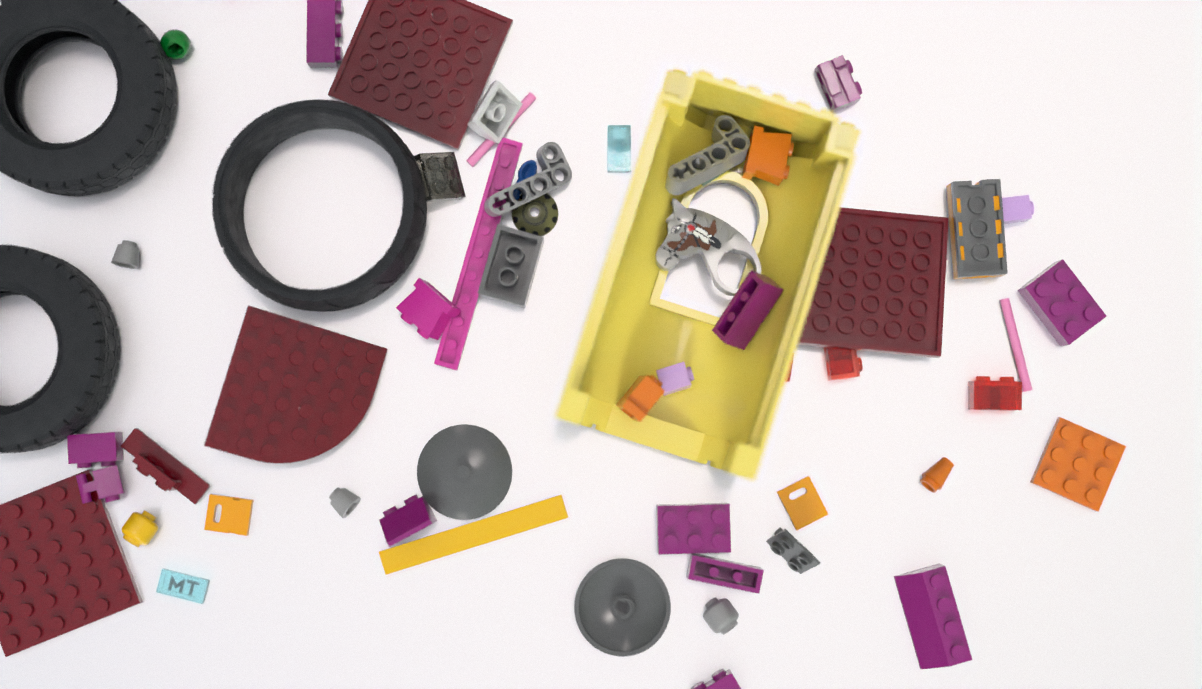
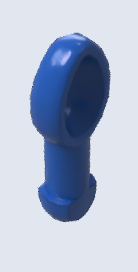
M528 160L520 166L516 183L537 173V164L534 160ZM514 189L513 197L518 201L521 191Z

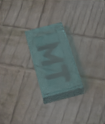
M163 568L156 593L203 604L210 580Z

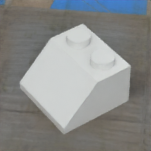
M495 80L483 96L467 125L479 136L499 144L521 108L522 103L500 81Z

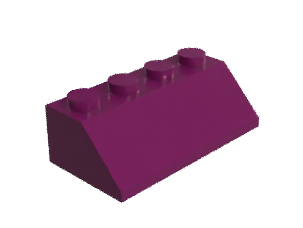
M938 563L893 576L920 669L950 667L973 660L946 566Z

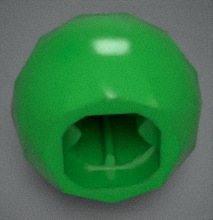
M178 29L165 32L160 41L164 52L172 59H182L191 48L189 37Z

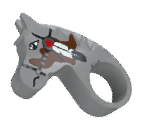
M672 199L673 213L666 219L668 224L667 237L655 255L656 265L661 270L670 271L676 267L679 259H686L699 253L704 260L715 287L728 296H735L738 289L728 287L719 278L718 263L725 253L733 252V254L745 256L751 262L754 271L761 274V263L755 249L736 228L707 212L685 208L677 199Z

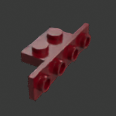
M135 428L121 445L123 449L135 457L132 462L137 465L136 469L144 476L148 477L150 475L156 480L155 484L164 491L177 490L196 505L210 488L209 483L138 428Z

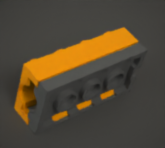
M1001 179L980 180L972 185V180L951 182L946 186L953 280L1001 277L1008 274Z

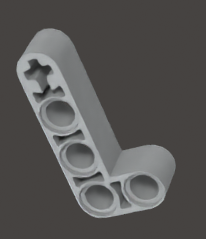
M722 115L716 119L712 132L713 145L669 168L665 187L670 194L681 195L745 161L750 140L731 116Z
M547 142L538 148L536 158L542 172L487 198L484 203L485 212L491 217H498L567 184L572 178V170L559 144ZM545 148L552 150L554 154L552 160L546 158L544 154ZM555 170L562 171L564 175L563 181L556 179ZM535 179L543 183L542 191L535 189ZM514 189L521 191L523 195L521 201L514 199ZM506 199L507 203L499 208L494 209L492 207V204Z

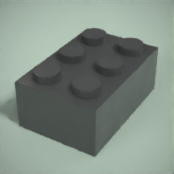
M497 224L478 294L525 308L544 245V237Z

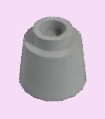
M123 240L122 244H118L111 263L120 267L138 269L140 249L136 247L137 243Z
M339 487L329 496L331 500L330 505L342 518H346L361 500L360 497L346 488L340 489Z

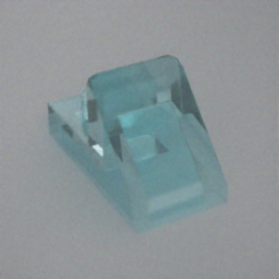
M607 125V172H631V125Z

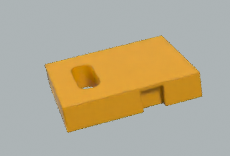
M809 476L777 491L795 530H799L828 515ZM802 487L806 489V492L792 500L789 498L792 492Z
M209 494L204 530L248 536L254 500ZM220 504L222 506L220 521L216 522L217 505Z

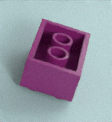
M1063 259L1052 263L1018 289V292L1060 346L1070 345L1107 317Z
M729 503L656 504L657 550L659 555L731 553Z

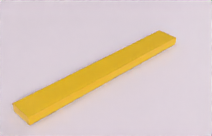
M561 494L379 551L385 575L566 519L568 514Z

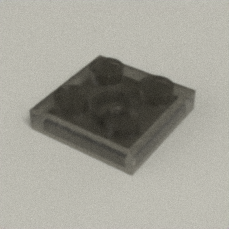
M454 152L419 153L414 156L424 181L426 202L460 200L466 197Z

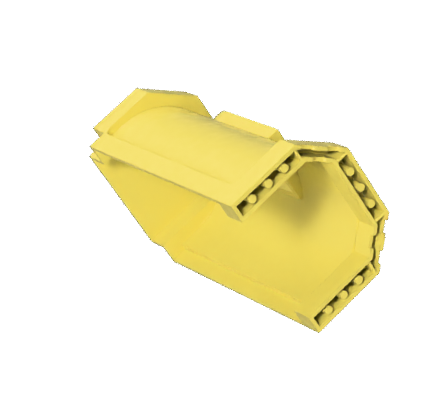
M674 68L671 71L667 69L556 417L589 428L596 424V430L702 464H707L709 460L712 467L755 481L856 157L854 151L861 130L855 129V125L849 122L842 121L839 124L840 117L835 116V112L828 109H821L820 111L810 108L811 105L806 102L796 101V103L786 101V97L776 93L767 95L761 93L762 90L758 87L747 86L745 88L737 85L738 82L735 80L713 78L712 73L703 70L693 71L690 77L683 70ZM719 116H731L748 138L754 126L763 127V132L792 134L791 142L794 143L791 157H787L786 165L790 166L787 179H783L779 186L755 176L751 180L742 178L745 162L743 161L705 186L700 184L681 195H673L666 190L667 173L672 165L714 144L712 132L715 121ZM718 183L737 186L752 199L757 211V226L751 245L760 260L761 274L771 278L783 289V292L745 350L725 344L712 331L720 319L719 317L660 299L668 271H663L656 265L655 255L667 237L668 224L666 219L673 213L672 199H677L685 208H689L690 202L699 191L707 186ZM747 258L737 289L740 288L751 270L754 271L751 262ZM684 362L686 367H691L694 380L691 381V388L666 396L662 395L641 422L634 421L616 406L640 375H653L658 379L656 370Z

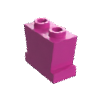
M418 278L413 285L416 289L396 309L402 313L400 317L405 322L418 327L417 332L427 340L429 337L439 340L450 318H456L461 310L428 281Z

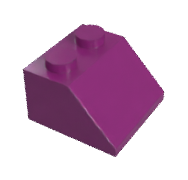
M416 494L404 500L405 506L398 510L396 506H393L382 512L385 517L379 519L389 547L437 521L431 507L423 496L418 498Z

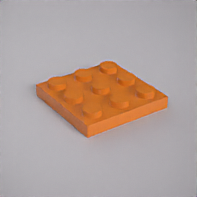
M1058 417L1030 483L1099 512L1126 446Z

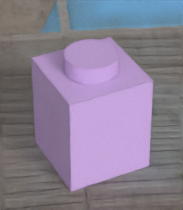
M1029 195L1002 198L1004 224L1025 222L1032 219L1034 204L1030 201Z
M684 362L656 370L658 380L663 383L661 388L665 391L664 396L691 388V381L694 380L691 367H686Z

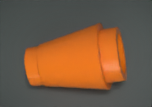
M942 457L941 460L922 474L921 484L933 493L941 490L954 464L946 457Z

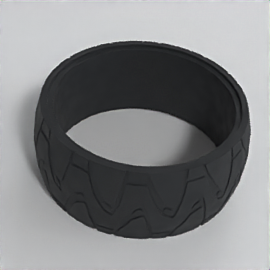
M322 99L303 100L288 103L263 113L244 127L233 139L230 147L226 149L215 175L212 192V215L220 246L223 247L225 256L239 275L254 289H257L258 292L267 298L291 308L316 312L338 311L362 305L376 298L394 285L406 272L409 265L413 262L424 236L427 220L426 192H424L425 186L422 174L414 155L401 137L386 123L373 114L359 107L351 106L348 103ZM333 128L361 134L376 142L390 154L401 180L403 195L402 215L397 233L390 247L372 268L345 284L325 289H300L284 285L275 279L258 261L245 231L244 200L249 182L256 168L277 145L288 138L306 131Z

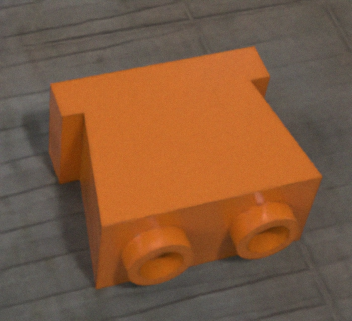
M754 126L749 137L750 145L744 162L742 178L751 180L755 176L779 186L783 179H787L790 166L786 165L787 157H791L794 143L791 142L792 134L763 132V127Z
M640 375L616 406L634 421L641 422L647 415V412L664 394L665 391L661 388L663 383L653 375Z

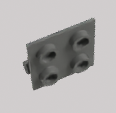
M779 527L775 531L774 536L766 541L770 545L771 550L775 554L782 556L788 562L789 567L795 572L802 574L821 564L786 529L783 530Z

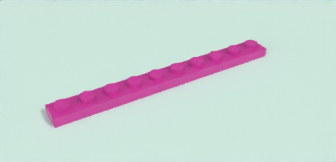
M502 138L497 145L452 303L461 312L456 318H450L443 331L434 361L436 365L458 371L479 299L478 290L497 224L500 225L503 214L498 217L489 216L485 212L484 203L493 194L512 185L523 147L521 142ZM506 199L492 204V207L494 209L499 208L506 203Z

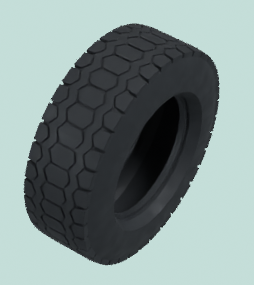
M1 0L0 172L35 189L63 196H89L118 188V185L122 186L133 179V176H138L147 168L146 165H150L158 156L157 152L162 150L167 141L165 138L169 137L172 121L175 119L177 108L175 106L177 104L175 74L170 59L164 52L157 36L140 18L117 0ZM82 41L101 46L109 55L117 78L116 98L108 117L94 132L79 140L67 143L41 141L25 122L20 105L21 85L28 68L44 51L61 43Z
M0 245V298L10 295H24L35 301L43 308L53 323L58 343L56 363L52 374L44 386L23 402L10 406L0 405V453H21L40 450L60 443L67 439V436L80 431L97 415L98 410L103 407L108 399V394L111 393L116 381L114 377H117L119 368L120 346L118 345L120 337L119 330L116 328L118 325L114 313L111 312L112 308L106 297L103 296L104 294L97 285L81 270L63 259L35 249L16 245Z

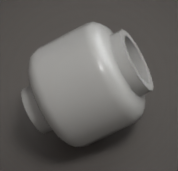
M715 597L705 605L707 610L704 612L703 618L714 633L721 632L724 635L737 626L738 622L736 620L739 614L728 599L718 600Z

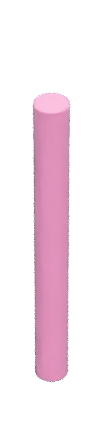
M531 92L521 101L522 106L509 128L536 100V97ZM486 139L466 160L467 163L473 167L495 142Z
M1009 298L1002 299L1000 304L1023 392L1030 391L1032 386Z

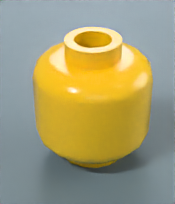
M145 510L142 514L133 512L122 527V533L124 534L122 538L138 548L140 545H148L159 529L158 525L154 522L156 517Z

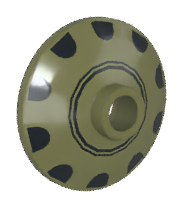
M547 193L512 210V220L518 230L538 236H544L551 232L556 226L559 217L558 206L555 200ZM522 194L520 195V199H519L518 201H521V200H522V198H523V195H522ZM534 208L539 210V215L536 217L530 214Z

